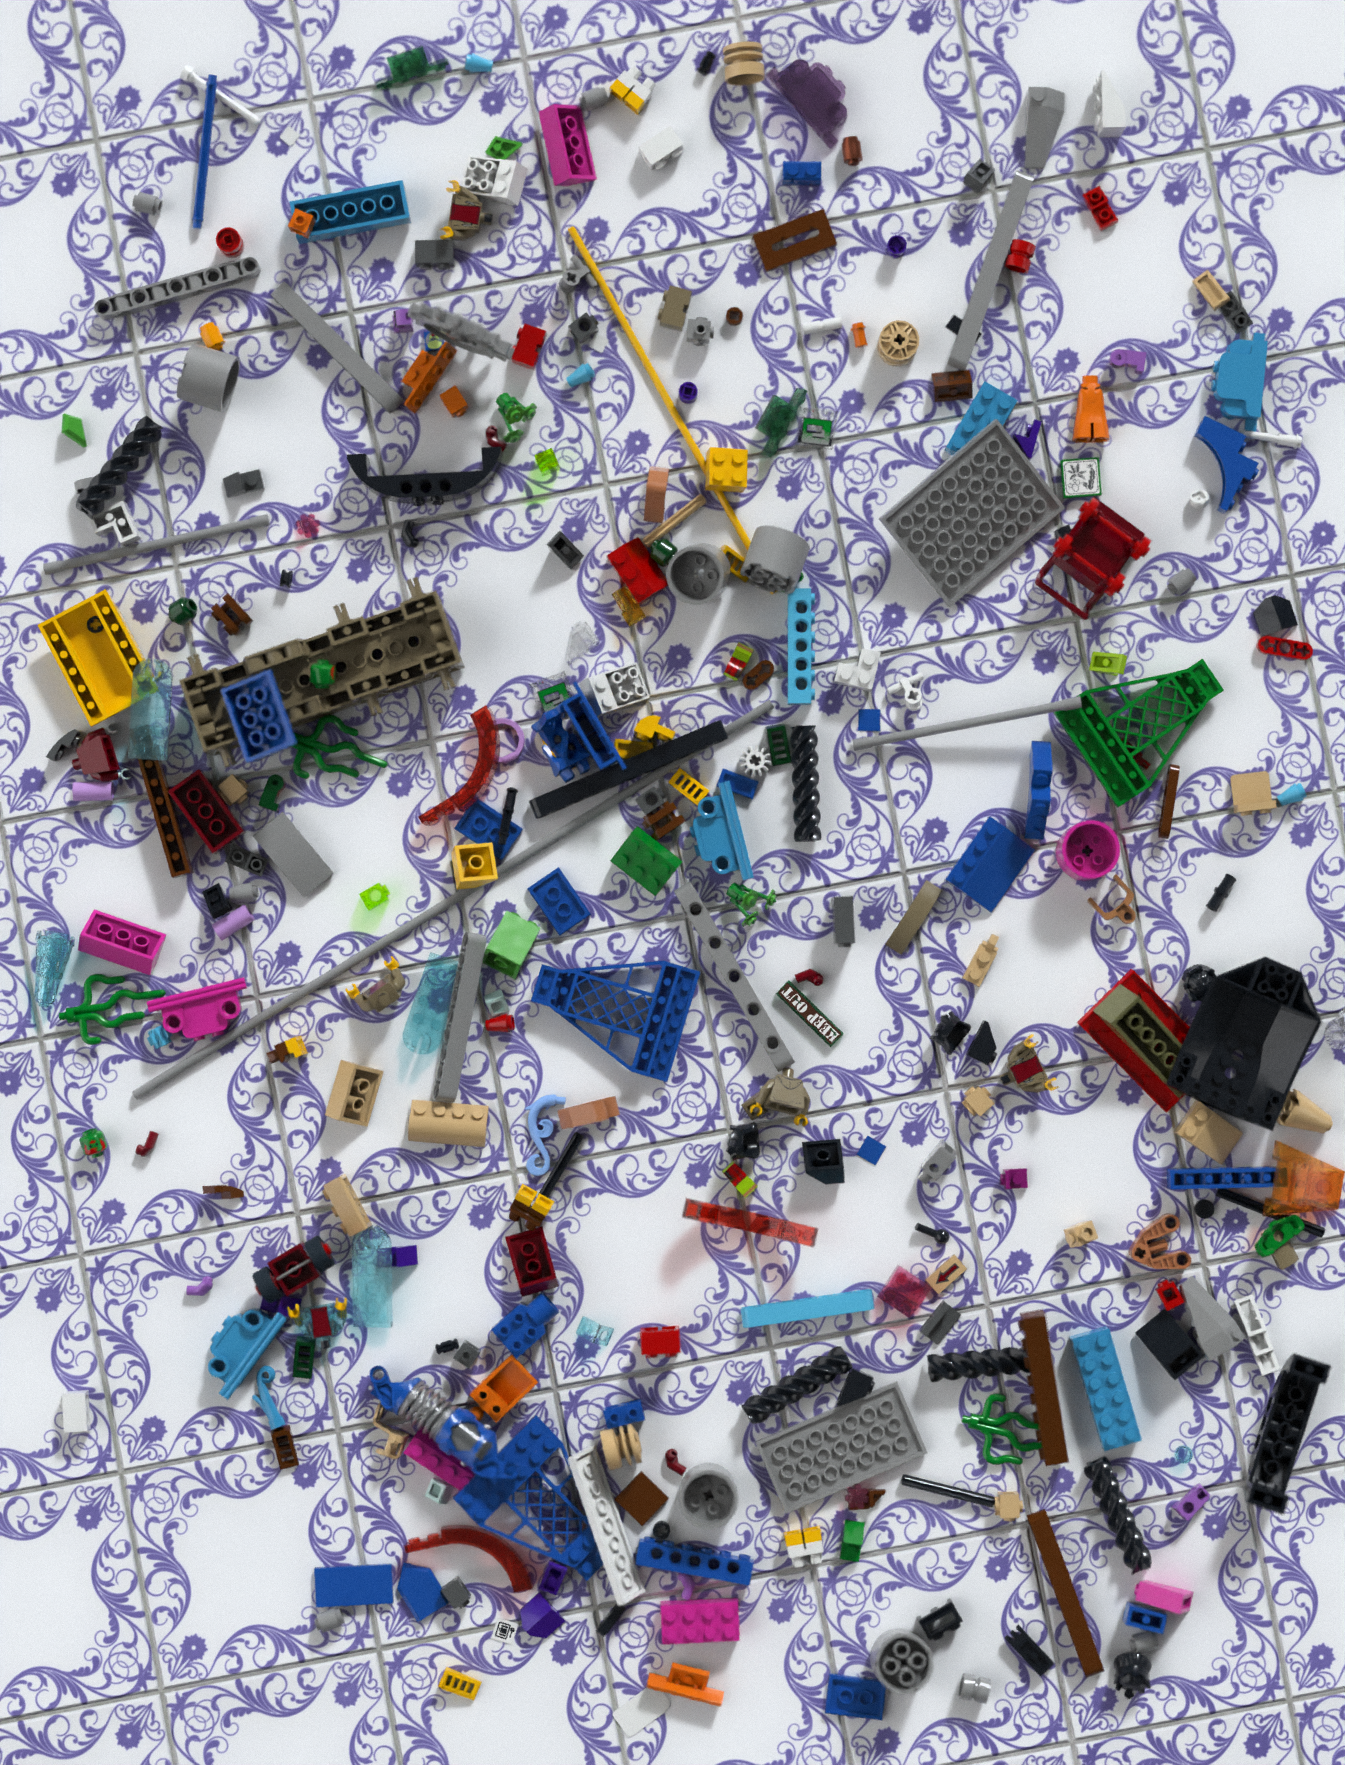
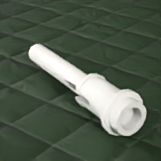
M1240 430V433L1246 435V438L1276 442L1277 445L1294 447V449L1300 448L1302 443V436H1299V434H1296V436L1281 433L1275 435Z

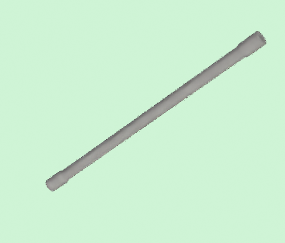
M265 514L243 521L63 561L43 564L45 575L71 568L210 537L269 526L270 522L268 515Z
M1080 696L1058 702L874 737L853 739L854 751L873 746L1062 710L1082 708Z

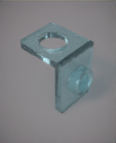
M583 1316L576 1334L592 1343L607 1346L614 1329L600 1325ZM607 1331L605 1339L601 1340L602 1333Z

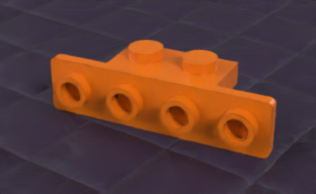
M445 341L436 356L421 350L401 380L402 383L413 389L404 402V405L413 413H416L422 406V403L456 354L457 350L450 343Z
M672 1662L668 1677L649 1673L647 1688L710 1705L722 1706L723 1691L706 1687L710 1674L709 1671Z

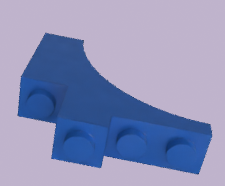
M1204 416L1194 437L1201 440L1210 449L1220 467L1222 496L1217 511L1224 514L1227 510L1231 511L1235 503L1233 497L1235 493H1240L1244 485L1241 481L1248 483L1251 479H1255L1259 471L1257 469L1259 463L1238 453H1242L1247 442L1244 441L1246 435Z
M1031 742L1029 754V792L1024 839H1044L1047 816H1049L1051 805L1050 784L1053 772L1051 742Z

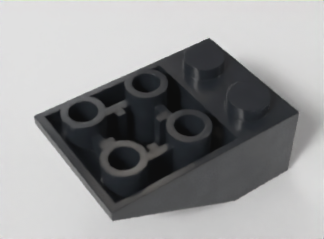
M1165 1308L1135 1332L1174 1380L1205 1356Z

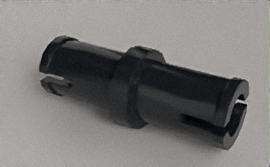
M1226 873L1220 885L1215 887L1214 894L1206 904V907L1217 912L1224 898L1227 899L1229 896L1228 892L1236 882V878Z

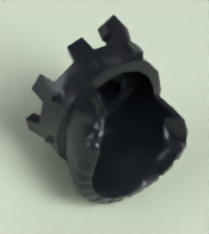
M1196 964L1184 971L1182 976L1184 981L1183 987L1190 1001L1202 1002L1211 982L1216 976L1214 969L1203 964Z
M950 1011L949 1016L947 1014L941 1015V1022L935 1029V1036L931 1035L929 1039L941 1045L945 1052L951 1055L969 1033L971 1025L960 1021V1018Z
M753 1122L745 1126L730 1125V1130L733 1132L730 1134V1145L726 1151L730 1155L735 1154L732 1157L733 1161L745 1159V1157L757 1159L760 1155L757 1123Z
M1127 1652L1118 1655L1114 1659L1113 1663L1116 1673L1114 1674L1115 1680L1113 1684H1116L1115 1689L1117 1691H1120L1121 1688L1126 1690L1124 1696L1128 1700L1134 1697L1133 1691L1138 1690L1139 1694L1145 1693L1144 1688H1151L1149 1672L1152 1664L1146 1656L1140 1653Z

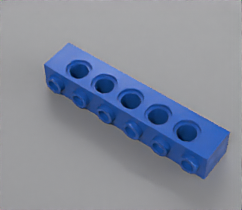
M1286 1167L1167 1169L1168 1189L1287 1187Z
M644 1536V1539H639L635 1565L750 1586L754 1560L750 1559V1556L746 1554L734 1556L729 1551L720 1550V1553L712 1552V1549L708 1547L696 1549L691 1544L682 1543V1546L674 1545V1542L670 1540L658 1542L653 1537ZM658 1548L662 1551V1555L654 1557L651 1553L652 1550ZM673 1552L681 1554V1558L678 1561L671 1559L670 1556ZM695 1555L700 1558V1562L692 1564L689 1559ZM710 1560H718L719 1565L716 1568L710 1567L708 1564ZM730 1563L738 1565L736 1571H730L727 1567Z

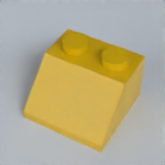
M492 843L454 846L451 856L457 890L477 888L498 880Z

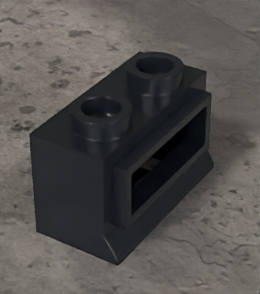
M950 1598L947 1599L948 1603L940 1608L934 1607L930 1610L931 1613L923 1618L921 1616L917 1617L929 1641L941 1639L944 1636V1632L949 1629L955 1631L961 1626L960 1623L963 1622ZM951 1612L953 1613L955 1619L930 1633L928 1625Z

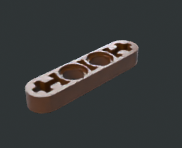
M1169 764L1158 838L1168 839L1170 835L1180 771L1179 765Z

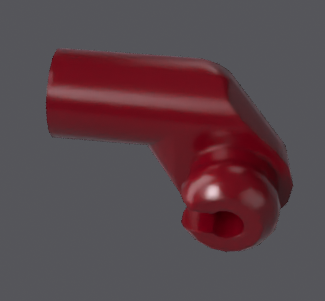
M488 426L485 431L488 445L491 447H501L502 452H504L507 444L499 440L496 426Z
M813 969L795 974L797 983L808 980L815 986L823 984V976Z
M150 1131L145 1145L139 1144L135 1153L141 1155V1157H146L154 1148L159 1134Z
M675 1449L667 1450L665 1453L666 1466L682 1476L686 1467L678 1463L677 1451Z

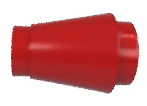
M504 1014L485 1021L487 1031L510 1032V1030L515 1029L513 1015Z

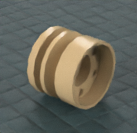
M745 41L732 43L723 48L724 63L728 65L725 67V81L727 84L750 85L765 79L764 64L760 63L763 60V54L761 53L762 44Z
M896 320L888 323L883 328L878 339L877 350L881 359L891 366H902L909 363L914 358L919 346L918 332L912 324L906 321ZM897 338H900V341H903L901 345H898V342H895Z
M632 1423L627 1424L628 1433H625L624 1427L620 1426V1435L617 1436L613 1428L600 1431L602 1446L610 1471L622 1468V1458H626L629 1466L632 1465L631 1456L633 1455L637 1464L642 1462V1448L639 1436Z

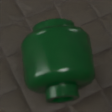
M667 539L655 540L650 546L652 550L650 553L651 559L661 567L668 566L672 557L678 552L677 547Z
M181 597L169 605L168 616L172 622L184 625L196 617L197 605L192 599Z

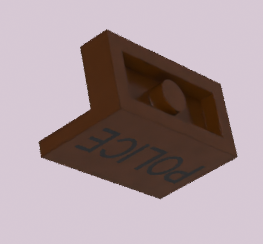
M970 370L931 373L935 402L973 398V382Z

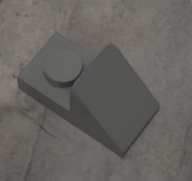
M979 159L963 178V183L976 193H979L995 169Z
M260 469L245 473L236 472L223 478L227 498L265 489Z
M561 531L547 543L549 550L557 555L570 569L584 557Z

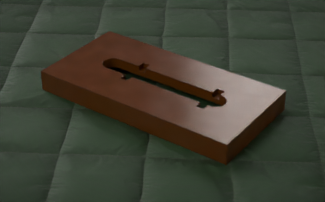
M824 208L752 236L765 272L837 246ZM813 229L819 231V234L815 237L777 251L772 250V245Z

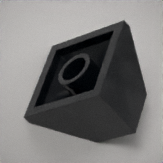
M840 1139L802 1142L806 1174L824 1184L845 1183Z

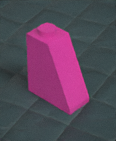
M1142 1580L1137 1583L1134 1591L1136 1601L1178 1614L1190 1610L1194 1593L1189 1590L1148 1580Z

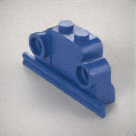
M576 681L572 684L577 694L563 701L562 705L576 732L600 770L619 763L624 771L627 767L578 683Z

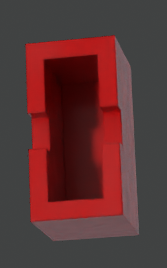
M524 323L523 328H519L516 336L519 339L517 346L513 345L512 347L515 349L512 355V362L534 370L539 358L537 350L543 347L547 336L546 331Z

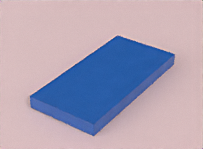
M392 1563L314 1568L316 1607L394 1603Z

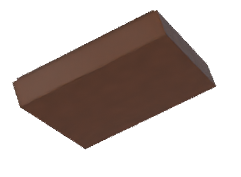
M642 1471L614 1498L641 1526L669 1499Z

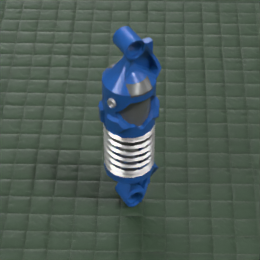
M374 1366L370 1370L369 1376L374 1386L371 1394L380 1400L388 1412H393L400 1417H404L407 1414L406 1422L413 1418L412 1426L419 1422L417 1429L421 1430L424 1427L423 1434H427L430 1431L429 1438H433V1441L438 1444V1448L447 1455H453L461 1461L460 1463L463 1466L471 1468L476 1476L488 1478L496 1485L500 1480L514 1481L519 1478L521 1470L515 1462L499 1460L496 1433L490 1429L489 1425L478 1421L473 1413L467 1409L459 1408L458 1405L452 1406V1401L447 1402L446 1397H441L440 1393H435L434 1389H429V1385H425L424 1381L420 1378L402 1382H391L389 1374L384 1367ZM383 1371V1378L375 1380V1373ZM426 1388L425 1393L422 1396H420L423 1389ZM431 1393L430 1398L426 1400L427 1395ZM437 1397L436 1402L434 1404H431L433 1399ZM510 1466L516 1467V1472L512 1476L506 1474V1470Z

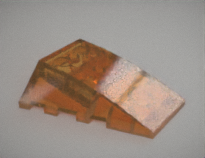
M1275 1140L1272 1159L1277 1160L1272 1196L1271 1198L1265 1197L1262 1216L1339 1209L1345 1171Z

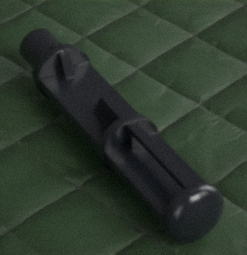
M509 787L506 790L507 796L503 808L500 832H498L499 845H506V840L510 835L508 832L512 814L514 813L516 793H518V790L513 787Z

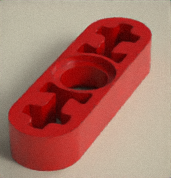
M1263 636L1256 644L1257 650L1260 653L1304 661L1313 654V648L1309 643L1272 636ZM1268 640V644L1274 645L1275 641H1277L1275 646L1276 652H1273L1274 647H1268L1265 650L1261 643ZM1281 643L1289 645L1290 650L1288 653L1284 654L1280 651ZM1294 644L1296 645L1295 649H1302L1304 646L1308 654H1305L1303 657L1301 652H1294V655H1292Z

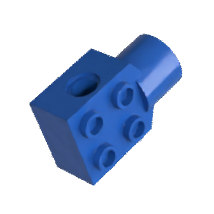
M541 1292L529 1304L520 1302L496 1323L491 1330L517 1359L546 1333L545 1325L560 1312L552 1301Z

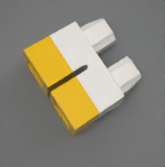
M633 66L628 72L624 70L609 88L613 96L638 115L645 103L651 98L655 82L647 77L641 84L637 79L641 76L642 72Z
M820 1526L803 1529L806 1547L803 1544L801 1529L784 1532L789 1558H791L794 1567L804 1566L803 1556L805 1555L811 1556L812 1564L822 1562V1552L824 1551Z

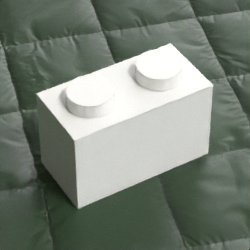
M671 126L639 146V152L651 170L661 168L666 164V160L671 157L673 159L678 157L682 153L681 150H683V143Z
M89 1390L65 1391L62 1393V1397L59 1398V1406L63 1408L60 1425L61 1428H64V1433L84 1432L91 1429Z

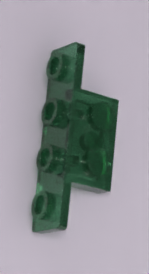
M419 46L386 57L392 76L376 81L375 85L377 89L385 90L392 87L391 84L399 82V84L410 81L409 78L417 76V78L426 76L428 71L434 69L435 72L444 70L449 63L447 58L428 63L423 46Z
M797 388L789 403L777 395L772 396L755 429L769 437L761 452L762 456L771 458L777 452L781 439L787 434L789 424L796 418L799 406L806 399L807 390Z

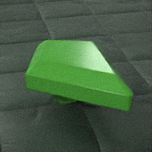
M495 136L485 153L492 158L506 160L521 148L523 144Z
M63 414L61 433L83 448L87 447L82 419Z

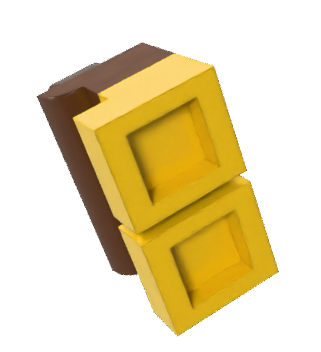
M296 1036L274 1045L275 1050L266 1053L270 1064L278 1061L281 1063L288 1062L290 1054L293 1053L295 1058L308 1054L301 1036Z
M522 1184L509 1209V1219L518 1222L520 1217L527 1220L524 1226L533 1231L537 1226L541 1225L554 1201L539 1193L531 1206L538 1192Z

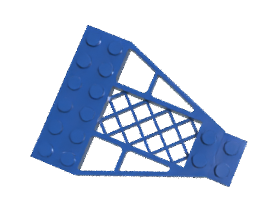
M667 961L563 970L542 964L531 1001L552 1008L629 1071L667 1082L700 971ZM662 966L653 993L629 986L633 967ZM630 968L624 984L590 974L593 970ZM579 976L586 977L577 983ZM590 979L603 982L604 984L594 988ZM588 980L593 990L583 995L578 984ZM606 985L611 996L601 1001L596 990ZM609 985L623 989L613 994ZM575 988H577L581 996L572 1001ZM627 990L633 991V992H636V993H639V994H642V995H640V996H638V997H636V998H634V999H631V997H630L629 993L627 992ZM625 991L630 1001L620 1006L615 995ZM595 992L599 1002L589 1007L584 997ZM643 996L648 1007L638 1012L633 1001ZM646 996L653 997L651 1004H649ZM613 997L618 1007L607 1012L602 1002ZM582 998L587 1009L577 1013L572 1003ZM631 1003L636 1013L626 1018L621 1008ZM601 1004L606 1014L596 1019L591 1008ZM570 1005L575 1014L568 1012ZM619 1009L624 1020L614 1025L609 1014ZM649 1009L644 1023L639 1013ZM589 1010L593 1019L580 1016V1014ZM638 1015L643 1025L632 1030L628 1019ZM607 1016L612 1025L599 1022L598 1020ZM576 1019L610 1029L607 1045L604 1046L576 1023ZM626 1021L630 1031L616 1026ZM644 1027L642 1034L635 1032L638 1029ZM615 1031L639 1038L638 1048L631 1066L609 1050Z
M535 1415L498 1452L500 1461H513L519 1466L521 1470L519 1478L514 1481L500 1480L496 1485L488 1478L475 1475L453 1499L478 1526L571 1566L588 1581L601 1568L603 1561L587 1515L584 1516L561 1492V1488L571 1478L576 1486L567 1459L569 1456L564 1444ZM560 1448L570 1473L559 1485H554L540 1470V1466ZM508 1467L506 1474L508 1476L514 1475L516 1467ZM534 1472H536L539 1476H531V1475H532ZM529 1478H539V1489H528ZM542 1479L551 1489H542ZM525 1482V1489H518ZM515 1492H525V1503H515ZM528 1492H539V1503H528ZM542 1492H552V1503H542ZM555 1493L565 1503H555ZM511 1495H512V1503H511V1501L508 1499ZM503 1503H506L521 1518V1523L509 1535L485 1525V1521ZM515 1506H525V1516ZM528 1506H539L538 1517H528ZM542 1506H552V1517H542ZM555 1506H566L565 1517H555ZM569 1507L578 1517H569ZM529 1520H538V1530ZM541 1520H552V1531H541ZM555 1520H565V1531H555ZM569 1520H579V1531H568ZM582 1521L586 1524V1526L583 1529ZM524 1525H527L551 1551L546 1552L515 1538L514 1535ZM542 1534H552V1544ZM555 1534H565V1545H555ZM568 1534H577L568 1543ZM556 1548L564 1549L561 1552H559Z

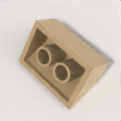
M341 1060L325 1116L368 1127L384 1071Z
M346 1174L323 1185L324 1189L322 1192L327 1200H331L333 1204L331 1209L336 1217H340L342 1221L340 1226L345 1235L348 1233L351 1237L372 1225Z

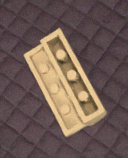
M412 1100L409 1115L408 1141L485 1147L489 1106Z

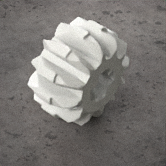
M755 745V751L752 750L751 746H748L749 754L742 750L741 753L746 758L739 757V761L745 762L740 765L741 769L747 766L744 774L747 775L751 770V777H755V771L758 772L759 776H762L761 768L768 772L769 769L764 764L771 765V761L765 760L771 755L769 753L763 755L766 750L765 747L759 752V745ZM752 756H755L756 759H760V761L758 762V766H755V764L750 763V761H752Z

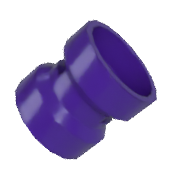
M900 235L892 236L886 248L888 255L892 258L901 257L906 249V240Z
M685 382L680 385V400L685 404H691L696 401L698 394L697 386L692 382Z

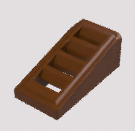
M290 1425L271 1430V1437L280 1470L298 1466L299 1461ZM289 1441L288 1444L279 1446V1443ZM291 1449V1451H289V1452H285V1453H281V1452H280V1451H284V1450ZM293 1456V1459L286 1461L282 1460V1458Z

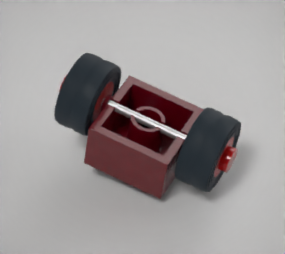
M317 1235L305 1243L302 1241L267 1263L270 1269L267 1266L255 1272L252 1277L258 1294L263 1296L269 1304L273 1303L283 1296V1291L288 1296L320 1277L322 1272L328 1268L333 1267L335 1262L332 1250Z

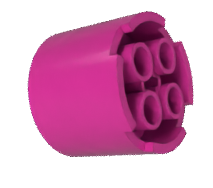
M1094 820L1083 821L1068 828L1061 835L1056 845V859L1059 867L1072 879L1078 881H1090L1106 875L1115 867L1120 856V843L1115 832L1108 825ZM1085 847L1087 850H1090V853L1087 854V856L1085 853H1082V850L1085 849Z

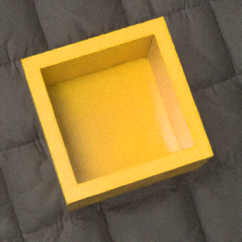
M710 447L706 452L705 490L743 493L747 488L748 450Z

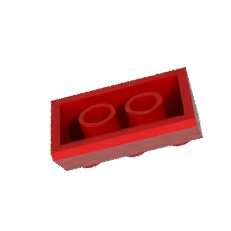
M639 537L623 544L607 555L608 561L639 606L668 587L667 578L657 563L651 559L650 553Z

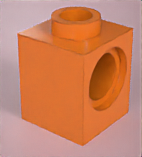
M295 208L288 227L291 232L309 239L316 220L313 215Z
M456 385L439 395L452 418L455 416L457 418L461 417L467 412L468 404Z

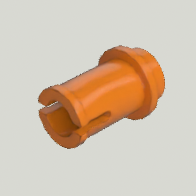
M863 322L852 324L851 331L854 334L856 348L867 346L864 331L866 326L863 325Z

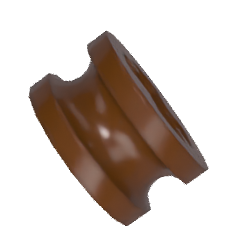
M737 307L728 309L726 313L727 323L732 326L739 325L743 319L742 311ZM730 313H738L739 319L737 321L735 319L731 320Z

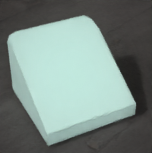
M501 989L484 996L492 1018L510 1011Z
M432 1478L425 1496L439 1504H447L454 1487Z

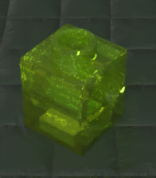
M552 448L534 455L542 476L560 469Z
M377 883L359 895L368 911H371L390 900L388 895L391 893L385 884ZM375 890L381 893V898L378 901H373L371 898V894Z

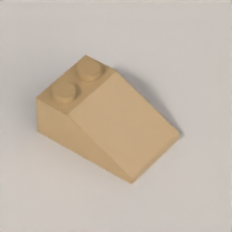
M1194 1101L1174 1130L1175 1134L1220 1165L1223 1164L1243 1134L1199 1101Z

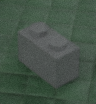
M415 240L416 267H420L421 270H430L431 267L448 270L450 267H455L454 241Z

